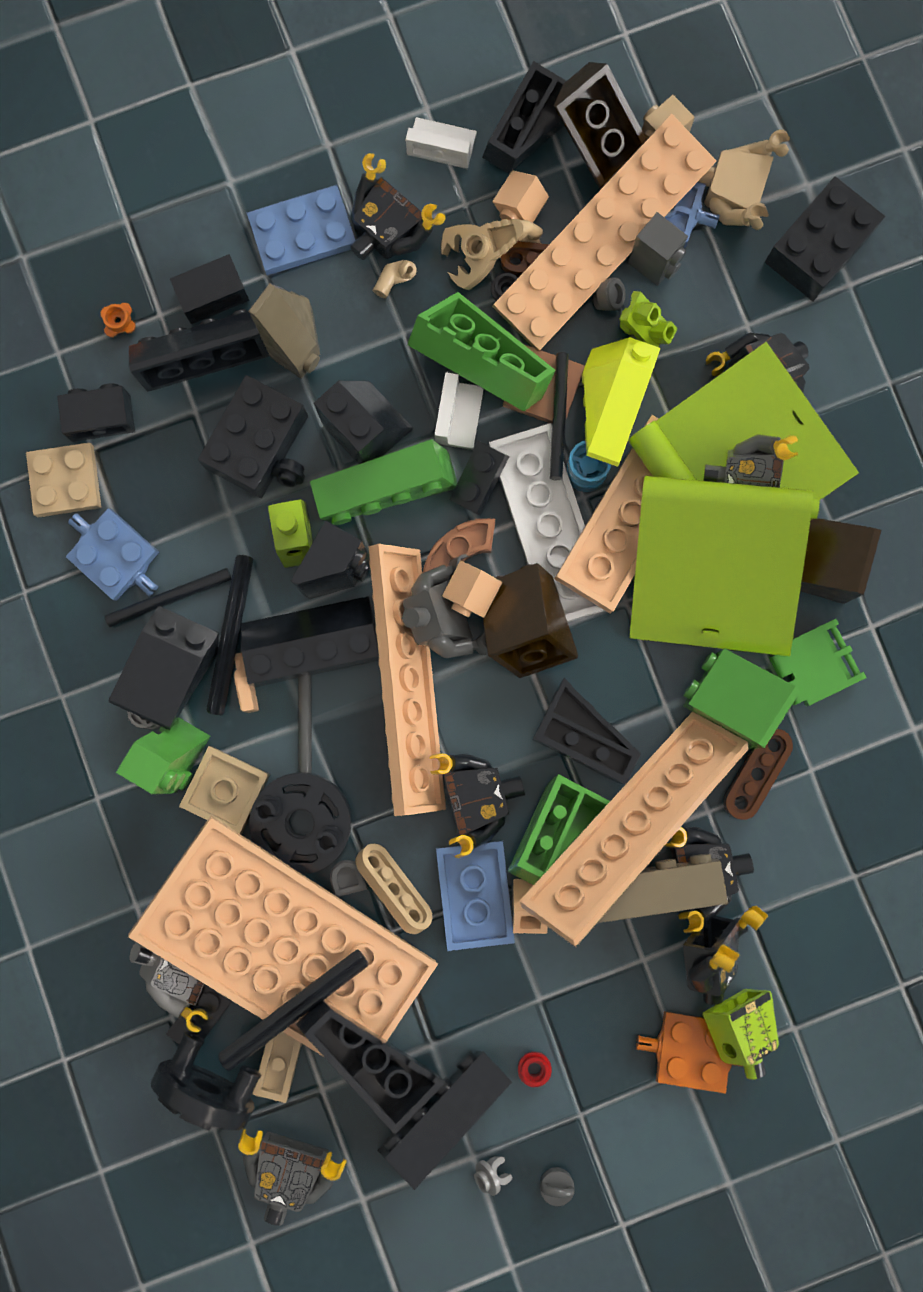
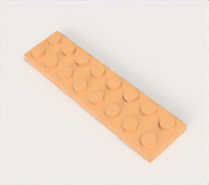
M671 114L492 307L533 348L540 351L598 289L600 284L630 255L636 236L656 212L665 217L717 161Z
M384 544L368 546L369 567L372 579V599L375 610V631L378 641L394 816L446 810L443 774L433 775L430 772L438 770L440 767L438 759H429L430 755L440 754L429 646L418 645L414 640L411 628L405 626L402 620L403 612L405 611L403 599L412 596L411 588L418 576L422 574L420 550Z
M692 711L520 900L522 908L576 947L748 751V741Z

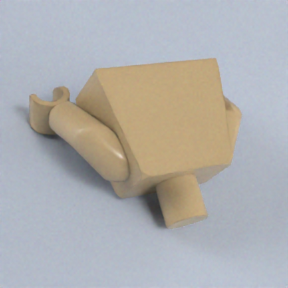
M785 130L775 131L769 140L721 151L716 167H711L698 181L709 187L704 204L710 208L713 214L720 215L719 220L723 225H751L755 230H760L764 224L760 217H768L769 214L766 206L760 203L774 158L770 155L773 151L779 157H783L788 153L789 148L785 143H782L790 140Z

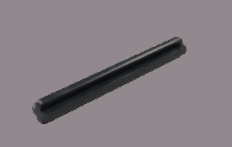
M237 555L235 559L206 709L209 714L223 715L225 712L253 566V558L246 555Z
M359 950L352 952L221 1051L218 1055L221 1065L227 1071H231L367 968L369 964L363 953Z

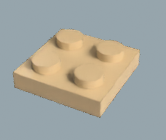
M91 443L26 452L34 516L45 517L101 508L94 446Z
M208 746L179 807L206 820L212 816L241 835L250 818L252 806L257 796L264 789L270 774L212 746Z

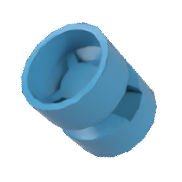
M586 440L575 445L570 452L566 466L571 486L582 492L595 491L601 487L611 468V464L586 456Z

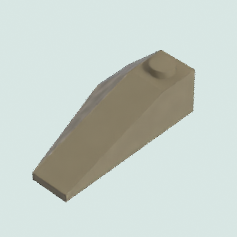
M269 283L249 310L250 315L270 357L302 379L307 372L311 373L316 368L320 360V349L310 300L301 294L299 296L295 292H288L284 288Z

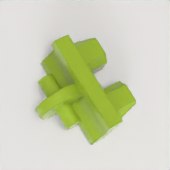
M633 291L630 306L622 311L619 319L621 329L626 334H633L639 341L659 347L660 343L670 344L677 331V327L672 321H666L663 318L661 308L656 303H651L642 292Z

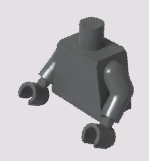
M466 554L452 559L447 567L441 565L420 574L411 588L412 596L403 599L405 611L403 612L402 620L405 626L411 628L415 642L418 645L429 646L431 650L443 658L473 654L474 650L481 655L488 654L485 632L476 640L471 641L473 637L466 616L451 609L454 602L442 597L450 581V576L454 574L460 560L468 557Z

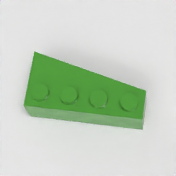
M459 292L419 314L407 344L522 411L527 410L543 398L556 371Z
M431 439L310 481L320 519L333 525H341L352 520L351 517L362 514H375L387 507L405 504L413 500L453 490L457 485V479L449 451Z

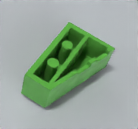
M178 717L171 730L160 727L159 731L162 733L159 735L152 731L135 741L116 773L151 794L177 793L179 789L183 791L192 779L193 773L190 770L211 736Z
M558 774L547 783L507 872L534 885L610 801Z

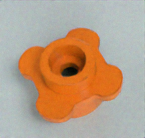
M128 303L111 304L101 310L100 315L106 325L104 332L108 337L113 338L122 332L130 334L135 330L136 324L132 321L130 315L132 307ZM116 318H121L120 322H115Z

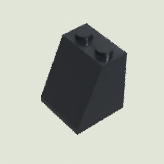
M338 380L314 402L324 428L358 464L382 457L413 429L370 381Z

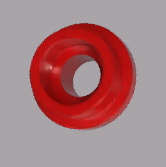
M537 1051L528 1052L520 1059L518 1075L527 1086H543L551 1077V1063L543 1053ZM537 1063L541 1066V1070L537 1074H531L528 1071L529 1065Z

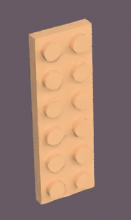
M652 415L645 426L659 418ZM633 448L630 449L554 578L610 614L615 610L635 575L645 476H652Z

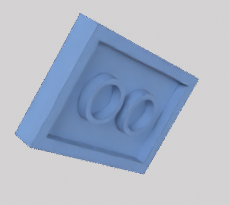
M337 185L247 212L267 276L351 250L350 246L355 242Z
M503 841L487 842L473 849L469 855L455 858L454 856L461 853V845L436 848L447 951L515 943Z

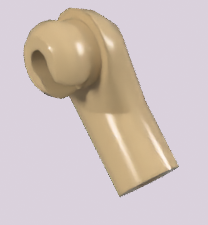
M407 260L387 264L376 282L373 292L381 298H387L393 285L409 281L416 275L417 269L415 264Z

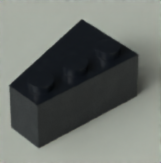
M533 61L490 137L482 158L510 174L512 170L516 169L559 131L564 124L557 114L554 104L566 80Z
M565 678L561 681L532 739L624 785L627 784L641 755Z

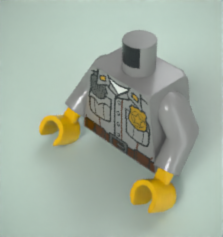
M135 942L130 952V961L142 965L140 976L146 981V991L159 1007L178 1019L184 1017L187 1019L186 1025L188 1029L193 1032H200L201 1028L194 1025L191 1018L193 1015L198 1014L207 1020L208 1014L201 1008L191 1010L189 1004L196 1005L204 983Z

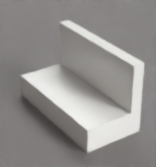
M416 117L413 128H408L406 135L407 155L468 169L477 131Z
M445 373L434 435L435 442L439 445L473 450L484 389L476 385L459 383V374Z

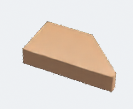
M237 653L234 659L237 669L234 672L240 710L246 713L259 711L255 687L248 685L242 653Z

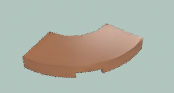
M495 519L470 520L457 525L446 533L431 549L426 559L423 573L441 565L447 567L452 559L463 554L468 555V557L461 560L465 562L476 554L491 553Z

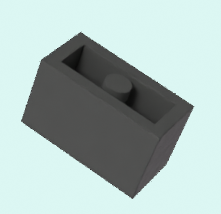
M656 212L636 236L628 264L659 286L665 277L670 280L680 268L681 264L679 262L687 252L684 249V245L688 235Z

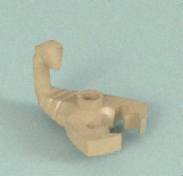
M520 219L493 221L481 227L464 224L445 228L441 243L442 254L448 256L451 248L459 252V242L462 238L461 249L466 255L464 260L471 267V272L468 273L463 267L458 265V276L449 273L451 279L458 286L466 290L472 289L490 273L496 260L512 248L518 240L540 243L539 238L542 236L543 230L528 220Z

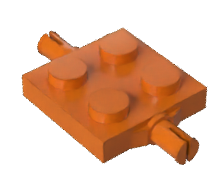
M664 1011L662 1029L657 1039L637 1036L636 1041L649 1045L636 1043V1050L656 1053L658 1062L656 1081L658 1083L726 1094L728 1073L734 1064H727L721 1060L703 1017Z

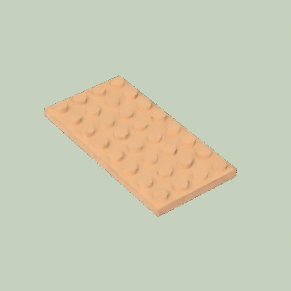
M212 816L204 824L128 936L263 1020L352 952L359 950L367 959L368 967L328 996L324 1001L386 1041L438 965L433 958ZM300 1019L282 1031L323 1056L297 1027L296 1023Z

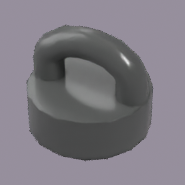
M613 277L607 278L600 284L593 294V304L597 310L616 311L623 306L626 292L622 281L619 278Z
M556 1167L545 1171L542 1175L540 1190L544 1200L553 1206H563L569 1203L575 1193L574 1182L570 1173L565 1169Z

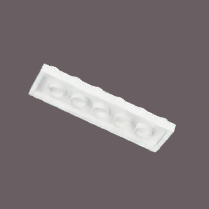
M549 423L491 441L489 446L510 456L499 479L527 565L538 563L554 579L585 525L564 461L563 479L556 481L549 478L552 425ZM554 579L567 622L605 611Z

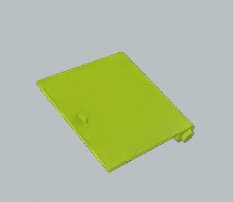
M767 342L658 420L649 423L628 439L632 448L654 477L703 481L705 465L726 467L728 450L734 449L736 444L757 434L780 437L781 439L791 435L798 438L797 442L787 444L789 451L798 452V455L784 460L780 488L813 490V498H820L821 500L859 474L856 467Z
M645 476L641 502L630 638L790 656L810 520L817 519L820 498H813V490Z

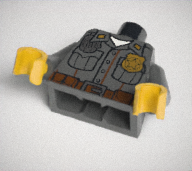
M757 434L736 444L734 449L728 450L726 467L705 465L703 481L780 488L784 460L798 455V452L789 451L787 444L797 442L798 438L791 435L781 439L780 437Z
M243 1129L238 1148L243 1153V1163L248 1182L255 1188L254 1198L268 1203L264 1220L269 1224L283 1225L287 1210L301 1212L305 1204H314L333 1186L335 1180L340 1178L346 1165L345 1159H343L342 1163H334L331 1160L333 1153L328 1152V1149L268 1131L261 1142L262 1131L258 1130L256 1137H249L246 1134V1129Z

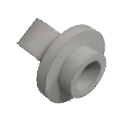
M494 1156L487 1162L481 1160L476 1164L474 1178L482 1192H488L490 1195L495 1196L500 1192V1185H506L512 1180L511 1174L503 1173L499 1177L497 1175V1167L505 1162L504 1157Z

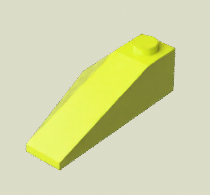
M629 337L591 349L582 373V384H584L583 407H585L586 456L616 467L619 466L661 348Z

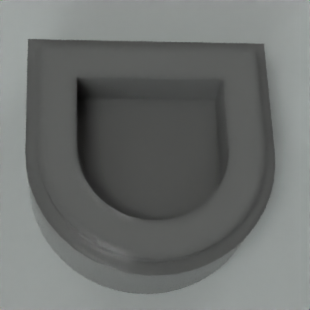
M343 860L332 868L330 881L333 894L336 897L368 889L366 880L357 869L356 861Z

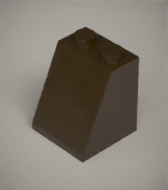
M820 518L811 519L800 591L842 604L864 595L882 530Z
M535 563L525 565L520 570L505 576L494 577L500 580L502 584L483 618L488 656L518 678H523L578 658L576 646L551 574L541 565Z

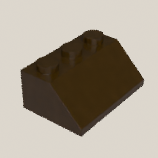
M588 62L564 83L554 108L601 190L647 139L608 64Z

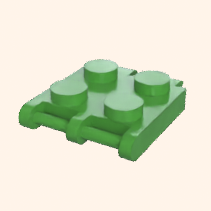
M837 619L794 638L790 656L775 655L769 658L779 678L790 675L792 680L789 683L801 689L793 702V706L804 702L805 706H810L867 678L864 672L860 673L850 654L853 651L851 646H846L836 627L839 625ZM827 630H831L833 636L835 637L840 647V650H837ZM842 656L845 657L854 676L851 677L846 665L844 664L841 658Z

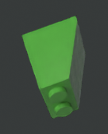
M724 648L718 651L717 654L711 652L701 667L705 672L699 682L694 679L686 689L683 696L687 700L683 706L748 741V749L765 748L801 689Z

